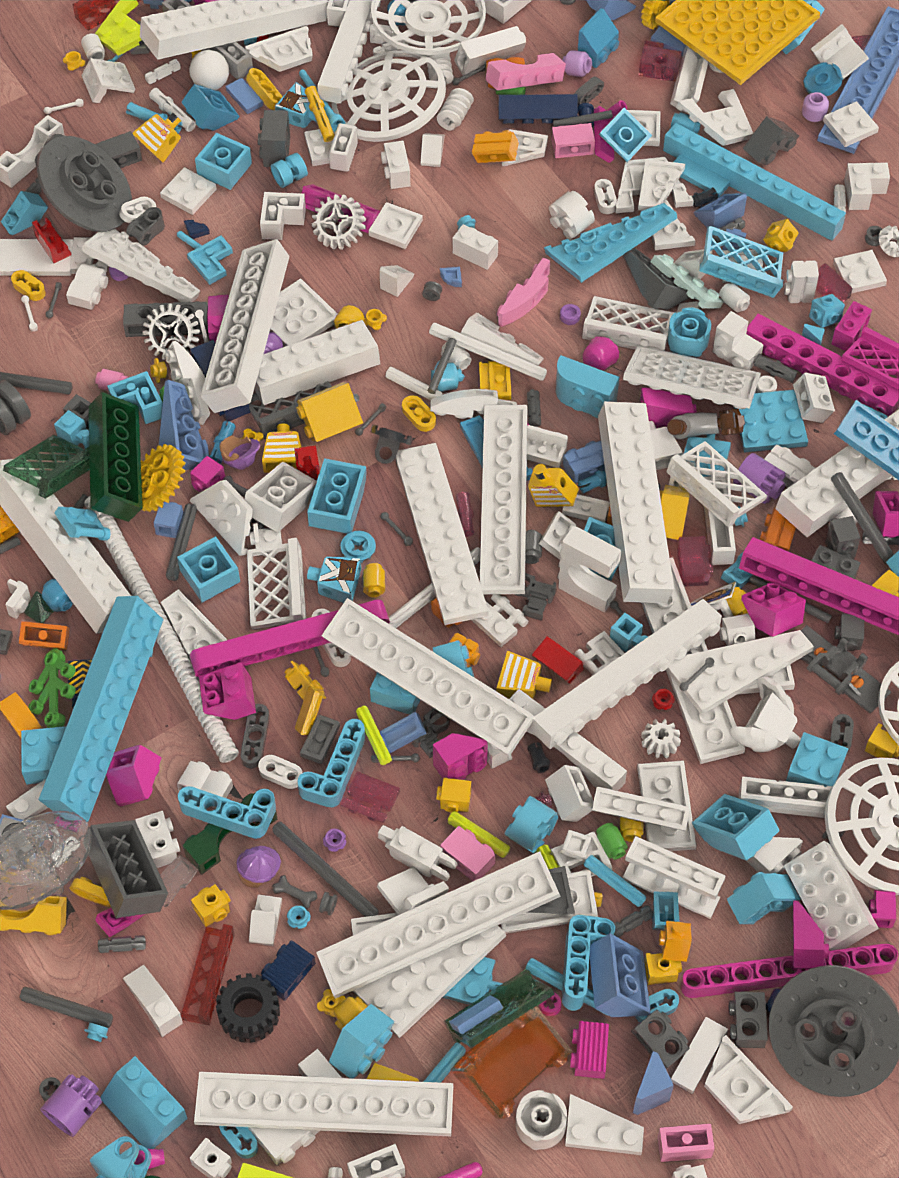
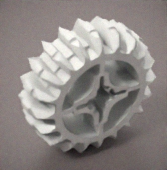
M334 195V200L327 197L326 204L320 201L321 209L315 208L318 215H312V218L316 220L311 223L312 227L316 228L313 233L318 236V241L323 242L324 246L328 247L330 245L332 249H336L338 245V248L343 250L344 244L347 247H351V241L354 243L358 242L355 238L357 235L362 237L363 234L360 232V229H366V226L362 224L366 221V218L362 216L364 210L360 209L361 205L358 202L354 203L355 200L352 197L347 199L346 195H342L341 198L338 195ZM341 208L351 210L353 216L344 215ZM341 219L342 222H339L340 224L337 226L336 222ZM325 228L334 229L336 236L328 235Z
M172 303L168 304V310L165 309L164 305H160L161 313L157 309H153L152 312L155 317L148 315L147 319L151 323L145 322L143 326L149 328V330L143 331V335H149L150 337L145 339L144 342H152L148 349L157 348L154 353L155 356L163 352L162 359L164 360L166 359L165 353L168 350L165 346L170 340H176L184 344L182 347L189 354L190 351L187 347H196L191 341H199L198 337L193 336V334L200 333L199 329H193V326L198 325V321L191 323L190 319L194 317V314H190L187 317L185 314L188 312V309L185 308L180 312L181 305L179 304L176 305L175 310H173ZM164 315L178 316L172 324L159 320ZM182 321L185 322L188 328L187 339L179 330ZM155 325L163 333L160 344L155 337ZM176 325L174 330L176 336L174 337L172 335L166 340V338L168 337V331L166 330V328L169 327L170 329Z

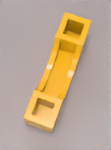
M43 895L35 907L25 911L12 910L0 901V931L15 929L23 933L37 931L44 932L46 935L60 934L66 925L67 897Z

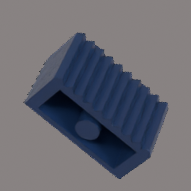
M292 940L287 945L283 944L279 948L274 962L267 963L261 971L262 980L267 979L271 987L274 986L278 997L282 998L283 1001H286L316 964L315 956Z

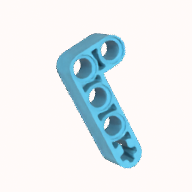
M351 719L345 723L324 776L313 772H304L298 777V790L302 799L331 808L339 805L365 742V727L362 721ZM344 751L352 752L349 755L342 754ZM336 771H343V772H344V773L341 774V775H335V774H334V772H336ZM306 784L314 785L311 788H304ZM328 791H335V792H336V793L333 794V795H327V794H325V793L328 792Z
M190 786L182 788L178 793V801L183 814L255 839L265 835L276 812L275 797L269 789L258 790L254 794L249 806ZM263 801L270 802L266 806L260 805V803ZM211 806L217 807L213 811H207V808ZM231 814L239 815L234 819L228 818ZM255 821L260 822V824H259L258 826H251V825H250L251 823H253V822H255Z
M576 915L570 919L566 934L562 985V1004L568 1010L575 1011L583 1006L588 985L590 945L609 933L614 935L615 925L609 919L586 915ZM572 989H576L575 995L573 994Z

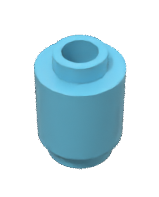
M680 112L679 114H674L671 128L677 123L698 134L701 124L690 120L689 114Z

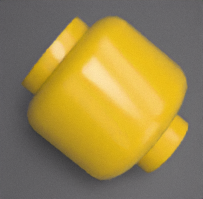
M347 305L336 315L334 325L337 329L360 320L364 322V315L359 308Z
M358 996L356 998L347 997L334 1011L335 1017L338 1019L335 1022L337 1027L342 1031L344 1026L368 1007L367 1004Z

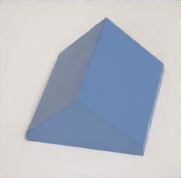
M746 193L724 194L718 197L717 200L711 201L694 211V215L707 228L712 226L720 229L733 222V220L744 216L747 195Z
M652 1052L640 1085L633 1113L636 1115L670 1101L674 1085L657 1052Z

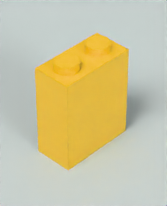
M342 382L297 401V413L301 419H304L306 424L304 427L305 434L312 441H321L363 423L349 383Z

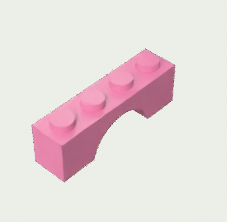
M554 53L537 55L536 63L529 65L515 64L507 60L488 62L485 80L496 90L563 81L566 63Z

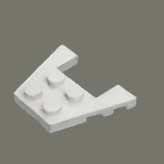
M734 89L720 92L718 98L726 108L703 113L692 98L678 102L676 108L679 111L685 110L690 115V120L702 124L705 127L704 131L722 146L749 140L754 134Z
M665 157L648 158L650 160L668 162ZM646 159L625 162L616 203V213L634 212L632 195H640ZM678 180L671 191L675 208L693 206L694 200L692 196L688 195L686 187Z

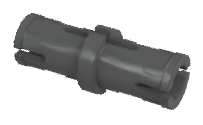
M761 354L758 355L754 364L755 367L771 373V376H778L790 383L794 382L798 373L797 370L781 364V361L771 360Z

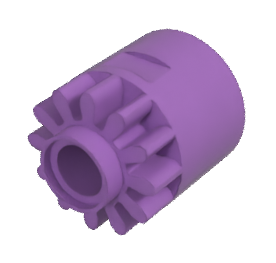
M751 453L738 469L767 495L766 500L762 502L764 504L769 503L771 498L776 500L786 485L783 481L786 476L785 472L755 453ZM737 479L733 480V484L741 485V482ZM748 493L754 498H757V496H755L753 493Z
M69 1074L40 1108V1111L56 1127L67 1135L74 1137L103 1101L96 1095L99 1089L92 1081L83 1075L80 1078H76L74 1075Z

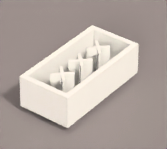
M823 841L784 865L811 918L824 933V942L829 944V950L846 949L879 929L849 873L829 843Z

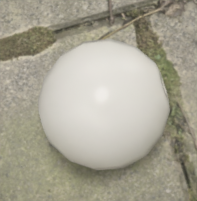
M203 50L197 53L191 60L189 67L190 77L196 85L217 90L227 81L229 65L224 56L219 52Z

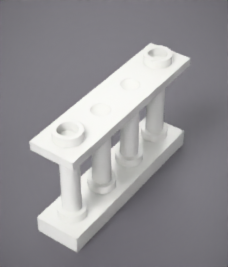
M635 836L625 858L630 863L622 878L651 893H654V891L678 892V905L711 919L720 900V897L717 895L726 876Z

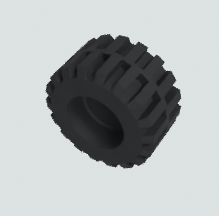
M246 973V977L241 978L240 974L236 976L235 981L229 979L227 987H221V995H217L216 1011L223 1031L226 1034L229 1032L232 1039L235 1040L236 1037H239V1041L244 1043L246 1039H250V1043L256 1042L255 1038L260 1037L262 1040L266 1038V1032L271 1034L274 1031L273 1025L277 1026L279 1022L280 1008L274 986L271 987L267 979L263 981L260 975L252 978L251 973ZM245 999H255L262 1003L261 1010L252 1017H240L234 1013L238 1003Z

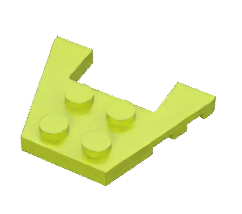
M119 0L95 32L99 36L101 43L117 56L140 45L139 42L142 40L140 38L141 25L127 16L130 11L139 5L137 0Z

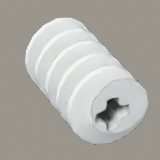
M450 53L426 55L441 68L446 85L451 83L454 76L452 74ZM427 63L429 79L431 81H438L435 69Z
M453 89L437 115L439 125L449 131L460 126L471 104L474 102L472 94L465 89Z

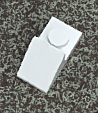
M258 895L255 910L251 912L249 943L273 946L282 898Z

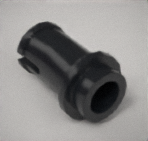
M712 187L701 193L695 192L692 196L694 200L693 206L701 208L703 204L717 200V194L709 196L716 192L715 188Z
M534 742L527 747L534 763L533 769L538 773H544L550 769L551 762L546 758L542 744L537 742L536 748Z

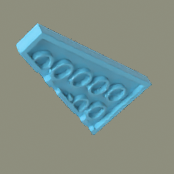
M665 203L641 211L639 216L631 219L627 216L622 218L620 223L614 225L608 223L581 233L577 239L571 241L565 239L561 241L562 244L551 247V245L546 246L544 250L549 257L582 283L676 220L677 212Z

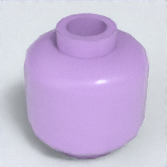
M571 50L562 59L566 63L565 72L569 76L583 77L590 72L592 67V60L588 53L584 51Z
M819 92L808 94L803 102V117L811 122L823 120L828 111V98Z

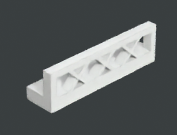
M688 46L685 47L670 102L674 107L677 106L679 101L692 98L695 103L699 101L709 62Z
M597 787L592 811L686 831L690 807Z

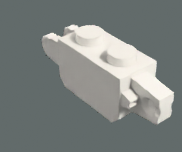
M383 825L378 832V838L386 843L385 847L390 850V855L394 859L410 868H416L419 873L426 877L434 875L441 880L447 881L450 874L439 867V863L451 869H455L458 865V862L443 853V848L403 826L400 829L396 828L394 831Z

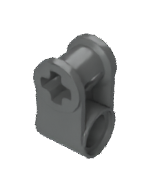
M157 207L146 209L143 214L128 225L126 233L130 237H135L142 246L147 245L165 228L161 210Z

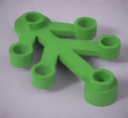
M57 648L50 650L44 658L45 668L38 680H32L29 684V691L36 695L41 693L38 700L34 699L29 704L28 708L33 714H41L44 704L49 697V712L44 718L47 728L64 727L65 715L58 712V689L61 696L67 699H71L76 692L75 686L65 683L58 677V670H60L62 676L70 679L74 676L76 668L65 662V655ZM49 677V680L44 688V684Z

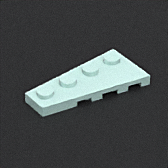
M666 254L654 255L651 263L667 277H674L673 283L678 287L688 290L686 294L691 299L699 300L698 305L701 308H721L724 301L719 298V293L712 289H707L703 286L704 282L699 278L691 277L688 274L689 271L682 266L674 264V259Z

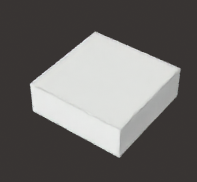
M568 830L561 854L584 861L591 837Z

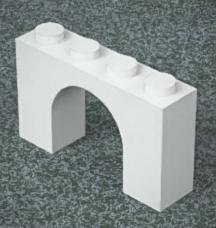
M573 525L569 532L566 531L560 540L562 548L559 552L561 560L558 565L560 572L557 577L559 579V589L605 613L611 601L616 597L617 585L591 570L609 578L620 562L621 550Z
M318 1049L298 1064L299 1073L305 1077L342 1078ZM248 1127L257 1142L277 1166L281 1162L287 1163L290 1161L297 1149L302 1145L303 1147L308 1146L314 1141L315 1135L321 1131Z

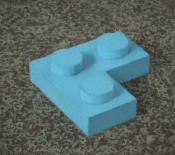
M221 235L187 253V258L210 285L227 276L226 270L218 261L231 255L233 250Z

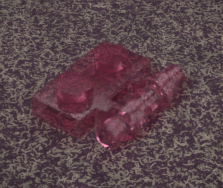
M357 771L348 789V795L354 798L351 800L344 797L341 801V806L348 808V811L356 814L358 812L368 816L367 819L375 822L378 820L384 823L387 814L381 812V809L391 811L400 793V788ZM362 801H365V802H368V803H370V804H373V806H372V807H368V806L363 805V804H361V803H362Z

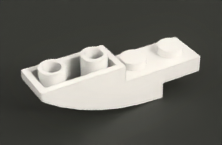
M173 341L165 353L166 361L171 369V378L174 382L185 385L193 406L191 411L195 422L198 421L200 425H203L210 415L208 405L201 397L206 378L191 355L177 341Z
M469 389L450 392L430 401V411L441 416L451 414L459 419H466L467 417H473L474 410L484 414V405H517V403L498 399L496 390Z

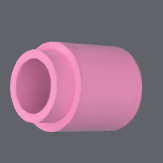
M102 369L101 372L97 373L95 383L98 384L99 389L108 391V385L127 379L128 376H124L120 372Z

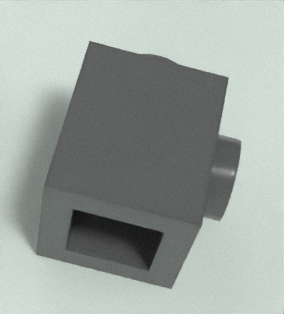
M842 614L839 626H835L834 639H838L839 644L840 640L845 638L848 641L847 651L861 650L864 641V620L851 614Z

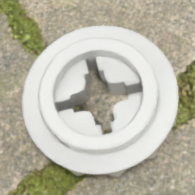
M889 225L880 231L879 244L883 251L892 257H899V231L897 226L891 227ZM892 238H893V239H896V240H897V243H896V242H892V241L890 242V240H891Z

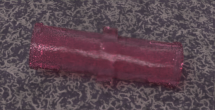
M460 492L456 496L457 512L465 537H470L475 533L472 519L474 511L471 509L470 494L468 492Z

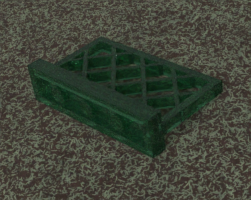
M52 435L6 463L3 471L39 488L38 495L46 499L90 470L89 447L83 449L56 435ZM39 452H49V454H41ZM41 460H48L52 462H42ZM29 468H39V470H29Z
M525 969L446 1019L444 1023L455 1043L463 1042L472 1048L555 994L552 988L533 979L530 971ZM490 995L498 999L503 1007L500 1011L464 1034L455 1031L449 1021Z

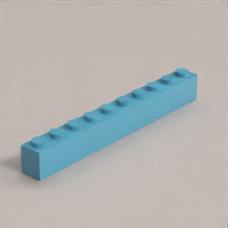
M677 123L665 134L663 151L675 158L682 155L729 180L730 187L746 193L750 198L831 241L842 230L846 212Z

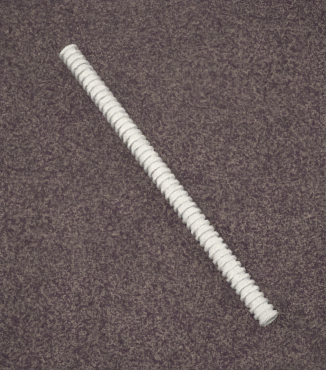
M90 496L84 502L87 509H90ZM93 510L103 527L110 529V538L104 541V543H106L131 594L139 596L164 619L156 639L157 643L165 655L169 666H171L175 677H177L180 687L183 689L184 694H186L189 704L192 705L198 721L201 722L207 738L210 739L216 755L222 763L234 760L239 754L238 749H236L232 738L229 737V733L226 731V727L223 725L220 717L203 712L199 677L195 676L192 664L173 631L170 622L167 620V616L164 615L161 605L156 599L149 583H147V579L138 562H136V558L133 556L124 536H122V532L117 526L114 517Z

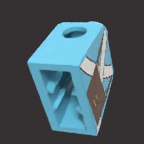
M296 82L275 105V110L288 111L289 124L305 128L312 120L317 121L313 112L309 109L310 103L305 94L306 88Z
M325 557L322 568L309 567L307 579L318 581V593L322 596L342 603L347 598L353 601L362 570L361 558Z

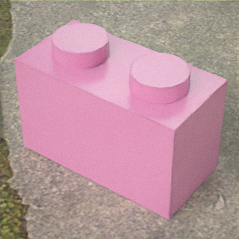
M591 123L552 127L551 141L555 158L594 154L595 139Z
M460 826L440 845L443 848V853L458 862L456 868L471 881L482 878L495 864L493 849L487 844H481L470 830H464Z
M711 1124L660 1128L658 1145L661 1162L712 1158L714 1142Z

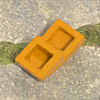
M16 692L0 701V712L6 721L11 724L20 739L22 730L42 729L35 716Z

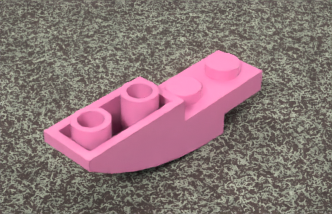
M542 258L539 264H535L530 279L527 278L523 285L517 283L515 288L508 292L504 305L501 304L497 310L499 326L503 327L521 318L544 297L548 291L547 276L550 273V260Z

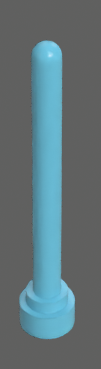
M305 70L299 71V76L307 87L316 86ZM323 101L325 104L324 110L332 130L336 132L338 124H345V121L341 115L334 113L327 101Z

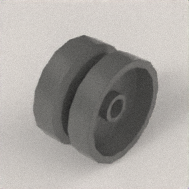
M1 380L0 433L8 435L16 429V423L23 424L29 420L31 412L20 393L9 382Z

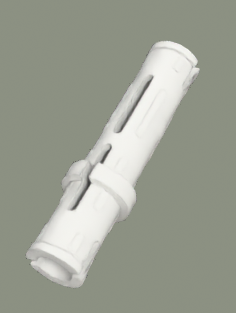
M158 88L151 90L149 98L159 105L160 110L167 112L169 115L174 113L181 120L182 127L186 131L190 132L195 128V121L175 105L172 98L166 97Z

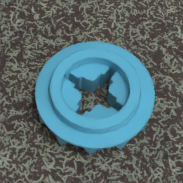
M350 532L341 541V552L344 557L361 558V563H363L365 559H371L372 554L375 553V540L367 532ZM354 545H362V550H355Z

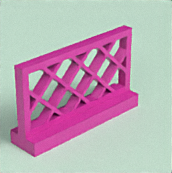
M865 327L861 336L843 354L841 360L899 390V343ZM865 356H872L873 359H866ZM870 365H877L879 369H875ZM884 365L891 366L892 369H885ZM889 375H896L897 378H892Z

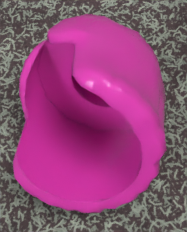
M602 336L594 337L582 354L583 364L605 371L619 359L617 345L609 338Z

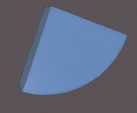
M460 267L440 268V276L444 282L454 287H462Z

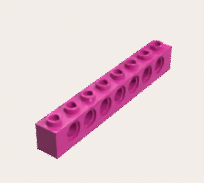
M759 313L747 327L746 334L763 344L762 353L766 356L779 360L785 366L791 367L802 374L810 373L825 376L829 388L854 401L857 400L861 404L885 414L887 417L892 415L899 407L898 389L841 360L842 356Z

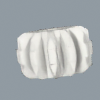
M655 719L653 725L647 723L645 731L642 732V746L647 748L648 755L654 752L656 759L659 758L660 754H663L667 759L669 753L675 754L677 747L680 746V731L675 729L674 723L667 725L666 719L662 723Z

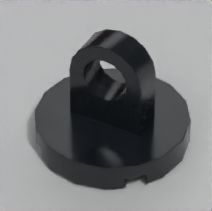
M374 424L371 427L370 432L380 436L375 449V456L383 464L394 461L400 443L408 445L412 443V436L408 435L407 439H405L403 433L383 427L377 430L378 425ZM383 447L391 449L392 456L389 459L381 458L380 450Z

